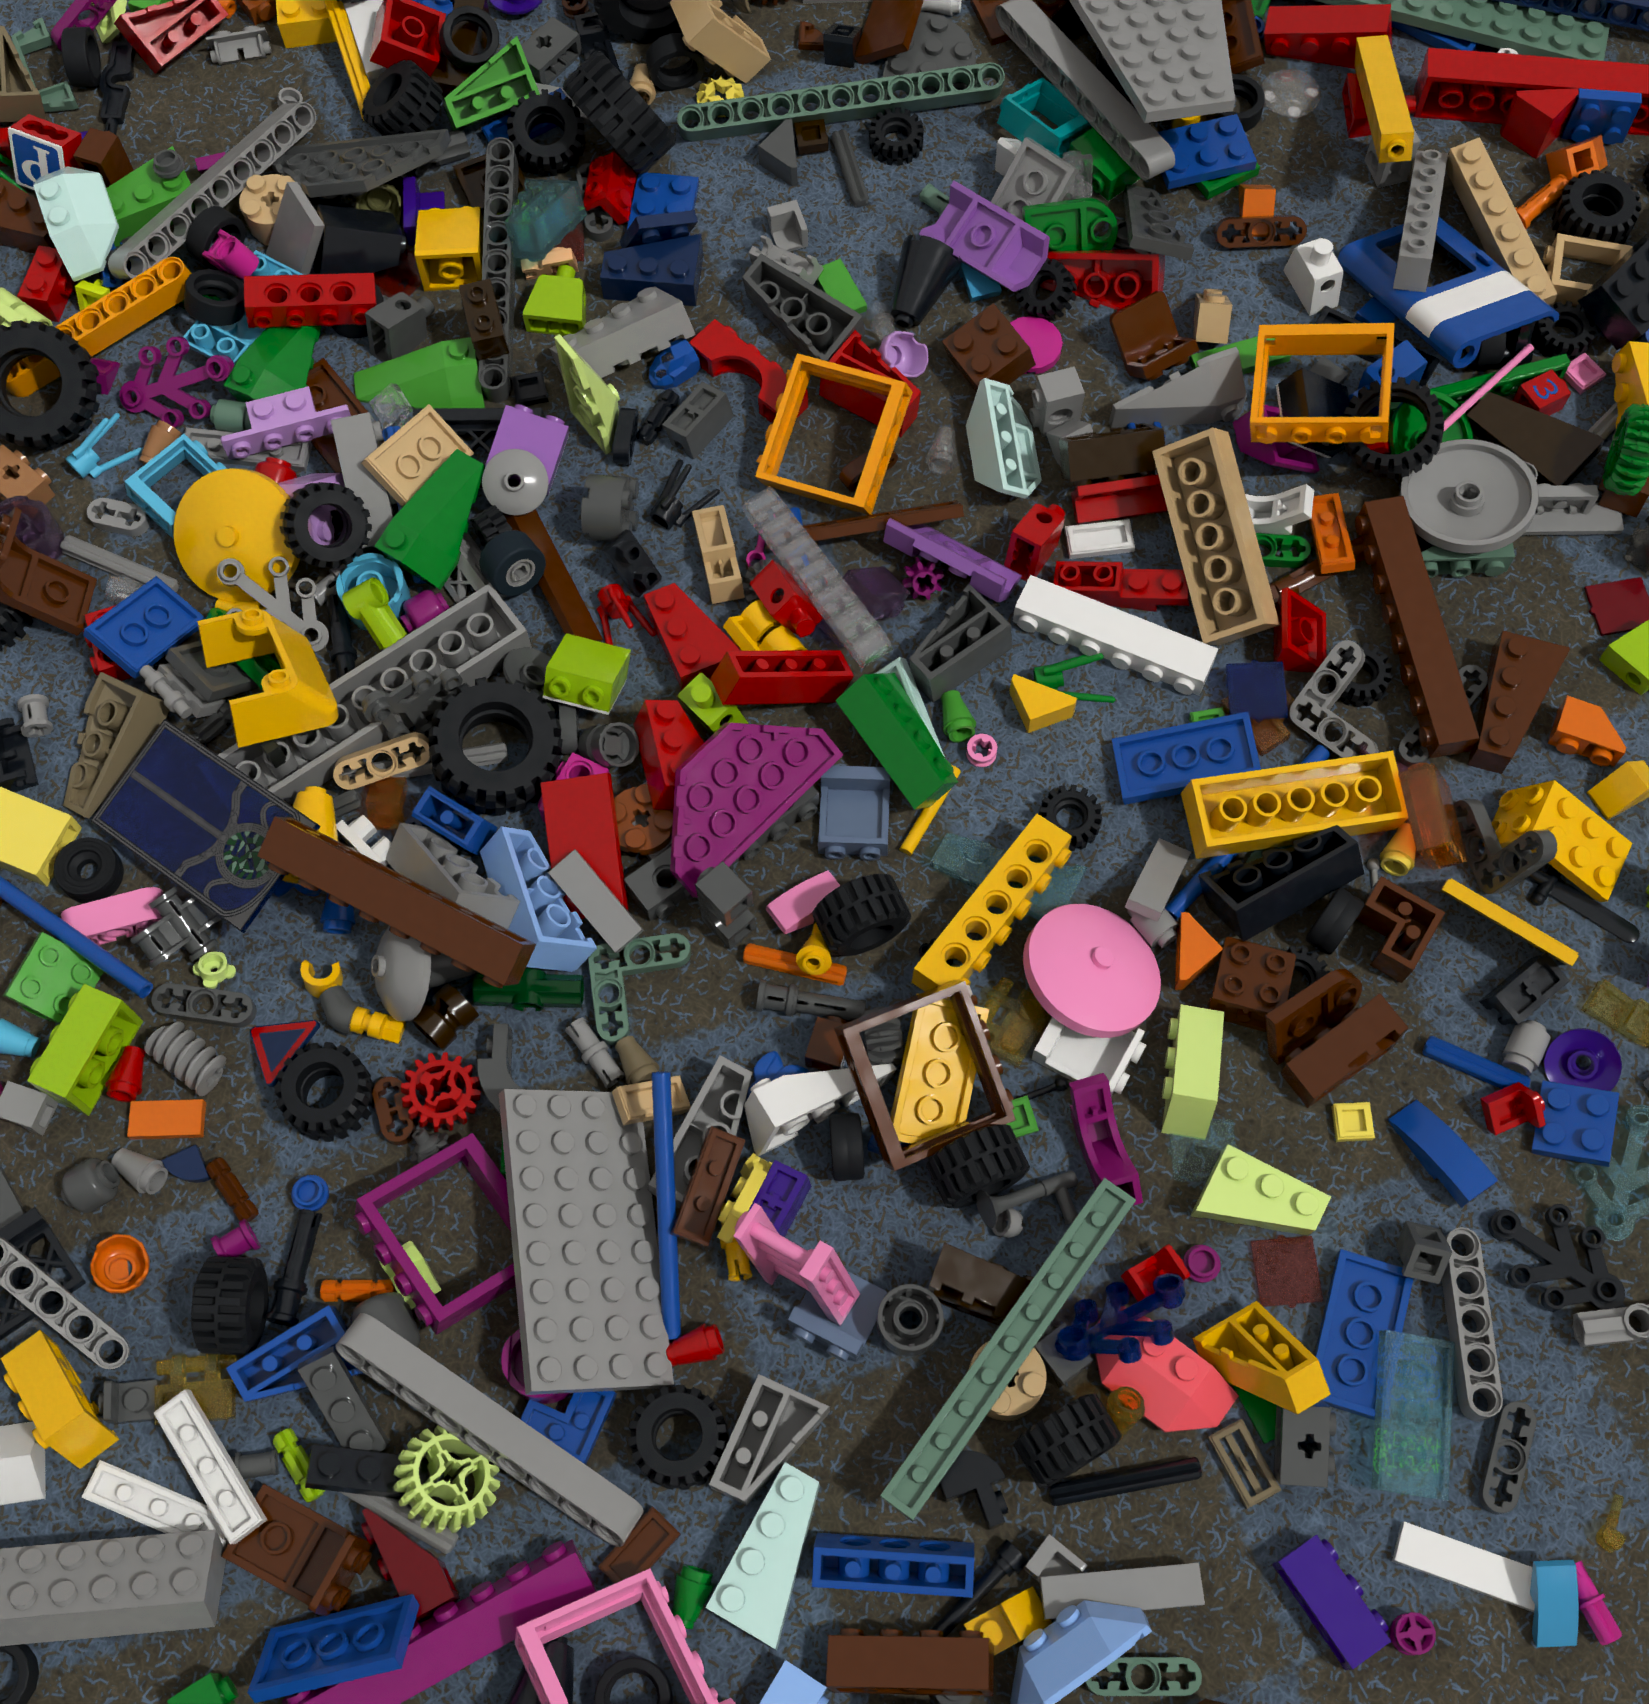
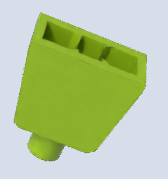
M560 265L557 268L556 276L546 274L538 276L522 314L526 332L565 336L575 334L584 329L586 324V293L583 280L575 278L576 271L573 267Z
M1649 620L1609 644L1599 658L1607 668L1639 695L1649 691Z
M702 672L677 695L681 706L711 735L721 727V720L727 716H731L727 723L749 724L736 705L722 704L712 681Z

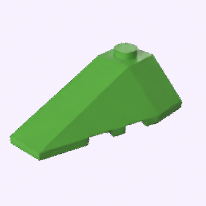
M471 337L441 341L354 373L355 395L360 402L386 406L401 405L414 407V409L425 408L428 404L432 408H485L484 394L478 378L479 361Z

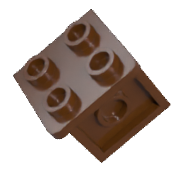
M14 507L9 515L2 514L0 517V602L78 636L84 629L86 621L84 615L88 614L97 579L23 544L15 535L22 510Z
M263 1484L255 1499L266 1516L267 1521L237 1544L229 1543L221 1557L309 1606L308 1610L315 1614L327 1616L328 1614L335 1613V1611H342L351 1596L352 1590L349 1589L352 1580L356 1573L361 1575L371 1560L372 1552L369 1550L372 1545H370L367 1539L272 1487Z

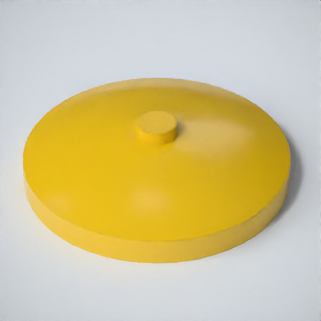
M230 468L206 474L194 482L186 491L178 505L174 519V544L183 569L200 589L215 598L231 602L256 601L240 587L226 586L220 581L217 576V567L221 561L227 558H233L241 562L245 569V575L272 595L275 593L274 577L269 571L268 564L274 557H283L290 566L289 573L287 574L289 581L298 566L300 558L294 556L291 548L285 545V536L280 531V526H283V519H280L281 512H284L286 509L284 505L286 500L291 499L285 490L274 480L262 473L249 469ZM281 561L273 565V571L276 573H282L286 568V565ZM227 566L224 570V574L227 577H234L237 573V568L234 566Z

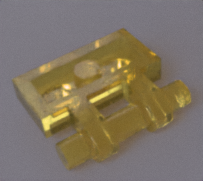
M1001 977L998 984L990 988L986 995L988 1000L983 1007L989 1009L986 1025L990 1036L993 1038L989 1048L991 1053L1019 1068L1050 1014L1041 1006L1034 994L1024 988L1017 1000L1010 997L1008 993L1014 983L1006 977ZM1000 1007L1009 1011L1001 1026L992 1021Z
M186 1354L173 1355L168 1360H158L156 1365L158 1376L170 1375V1384L155 1386V1411L184 1389H189L209 1421L236 1419V1386L232 1378L221 1379L222 1369H226V1367L236 1362V1355L206 1354V1356L187 1357ZM205 1371V1381L186 1382L188 1373ZM154 1415V1425L161 1427Z

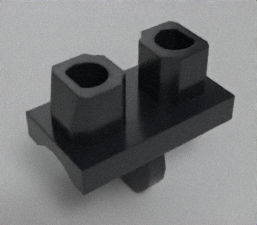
M624 530L616 541L602 550L612 564L615 573L619 574L634 596L639 598L644 592L651 590L661 581V574L630 530Z

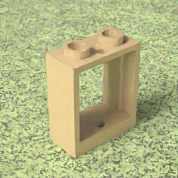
M1557 233L1552 246H1546L1542 262L1547 265V273L1558 294L1554 303L1561 301L1565 305L1569 301L1572 302V306L1576 307L1579 304L1577 301L1593 286L1592 284L1560 279L1563 257L1611 265L1612 268L1633 246Z

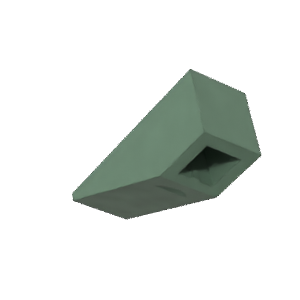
M1513 543L1484 553H1458L1439 548L1435 545L1421 552L1429 578L1439 574H1451L1453 577L1461 578L1471 573H1485L1486 576H1498L1507 572L1515 558Z

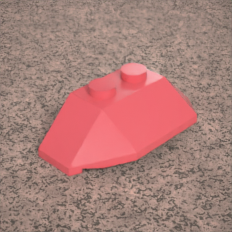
M1113 1301L1091 1331L1101 1385L1164 1433L1217 1428L1239 1397L1210 1363L1150 1318Z

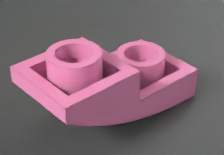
M829 870L805 880L777 897L767 905L766 911L784 935L813 924V910L826 895L840 887V884Z

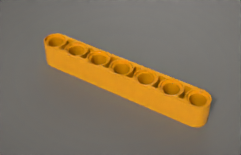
M165 258L58 324L55 328L78 341V344L85 348L92 357L183 301L185 282L192 273L180 258ZM38 355L28 356L13 366L7 377L6 389L13 396L26 397L54 381L61 374L58 367L48 358Z

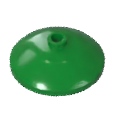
M1430 391V395L1435 394L1438 398V403L1443 410L1444 420L1460 407L1451 397L1441 392ZM1405 402L1399 404L1390 422L1389 445L1391 454H1400L1412 450L1422 441L1426 433L1427 423L1423 414L1416 407ZM1465 413L1444 431L1442 442L1457 439H1473L1471 425Z

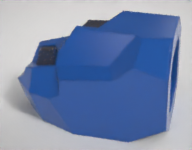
M680 338L670 344V347L664 349L662 353L655 357L649 368V381L653 388L666 390L677 387L698 373L700 370V360L694 348L686 339Z

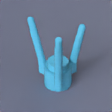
M115 413L110 419L104 418L82 444L65 458L68 464L83 479L88 474L95 479L104 471L141 454L143 447L125 453L99 466L96 464L101 459L92 450V447L119 419V413Z

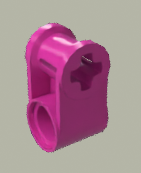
M220 229L217 233L219 237L208 251L202 253V256L220 271L228 272L240 279H244V276L252 275L258 267L259 258L235 236Z

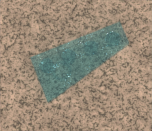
M947 833L932 857L930 866L977 889L1006 853V850L994 848L991 846V843ZM1028 857L1032 862H1043L1039 858ZM1075 864V867L1064 865L1062 869L1055 867L1050 874L1052 880L1046 890L1041 895L1036 892L1030 899L1032 906L1027 915L1040 920L1051 910L1068 905L1086 874L1087 867ZM1012 881L1008 883L1013 888L1023 887L1019 882Z

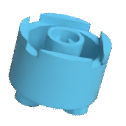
M366 553L352 558L353 562L346 565L347 568L341 575L339 573L336 581L337 593L343 606V593L374 577L385 587L389 597L388 605L398 621L401 622L400 616L405 614L403 602L411 598L399 565L378 553ZM344 606L350 620L358 628L367 630L361 619L353 618Z

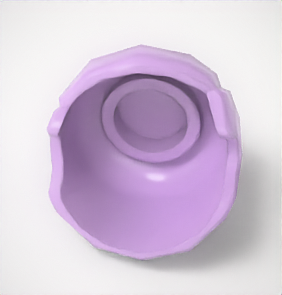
M894 331L884 337L878 350L881 353V359L890 368L896 367L908 380L917 378L925 372L928 365V348L925 344H921L914 339V333Z

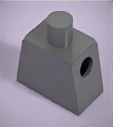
M399 292L365 312L370 354L381 362H386L411 353L428 336L426 318L435 311L433 303L425 296L415 301L404 292Z

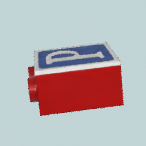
M31 114L26 115L8 128L17 184L34 190L33 185L39 177L67 166L80 169L73 155L82 142L81 133Z

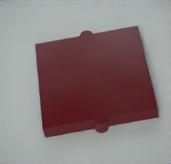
M1642 577L1585 586L1584 589L1591 606L1589 613L1594 615L1601 636L1628 632L1649 620V596Z

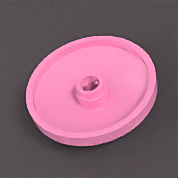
M1089 904L1060 906L1045 914L1026 939L1023 965L1029 987L1041 1006L1054 1019L1069 1029L1098 1038L1118 1037L1139 1027L1155 1009L1161 989V977L1156 958L1142 935L1117 914Z

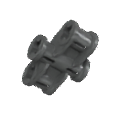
M217 885L209 890L210 899L225 910L235 908L233 904L228 905L216 889ZM174 886L148 904L151 909L156 908L162 918L132 937L130 941L132 944L139 945L149 958V966L151 968L169 958L182 946L190 953L188 958L192 962L218 944L215 939H210L204 930L221 920L222 917L192 895L182 902L176 894L178 889ZM205 886L198 891L203 893Z

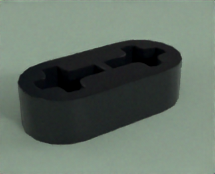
M620 408L613 443L614 464L631 465L639 423L638 409Z

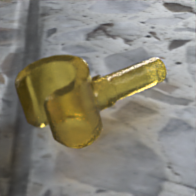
M1614 1494L1606 1522L1601 1526L1595 1537L1596 1542L1610 1554L1614 1550H1619L1626 1540V1536L1616 1529L1624 1497L1618 1494Z

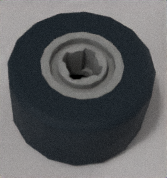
M512 530L496 535L486 544L481 552L479 566L481 573L499 594L518 596L529 591L539 582L544 574L546 561L544 554L526 533Z

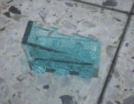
M525 179V191L519 192L518 205H513L505 222L515 258L528 259L531 262L543 260L587 216L578 181Z

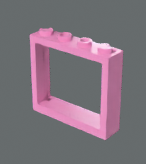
M650 1568L516 1627L515 1646L541 1704H569L543 1644L641 1601L690 1703L719 1704L717 1700V1691L713 1687L709 1688L703 1677L705 1671L699 1654L695 1650L691 1652L686 1643L687 1633L682 1619L679 1615L673 1616L667 1604L669 1602V1595L666 1587H662L660 1582L656 1581Z

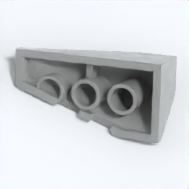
M1237 347L1206 356L1196 361L1198 367L1182 376L1177 371L1169 375V380L1156 389L1148 386L1113 404L1109 419L1111 428L1127 427L1129 423L1153 425L1154 422H1159L1161 426L1208 424L1220 420L1227 422L1235 419L1242 412L1247 397Z

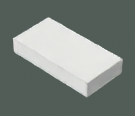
M1130 519L1065 526L1064 533L1069 559L1135 551Z

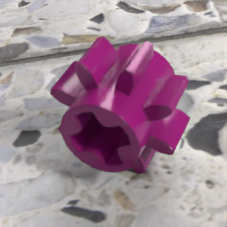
M916 557L915 564L911 567H904L909 578L902 580L904 588L913 586L911 589L912 598L915 599L918 595H923L927 600H930L931 593L935 590H942L937 579L944 577L942 569L934 570V562H921L919 557ZM928 574V580L922 579L920 583H918V577L924 578Z

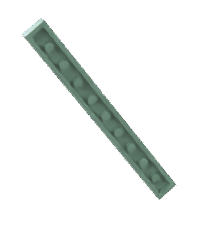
M1106 1178L1102 1180L880 1495L884 1501L909 1520L914 1521L1136 1201L1135 1198Z

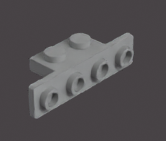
M1544 483L1538 484L1539 499L1532 523L1523 535L1621 534L1624 530L1621 512L1595 503L1599 497L1597 485L1574 483L1551 486Z

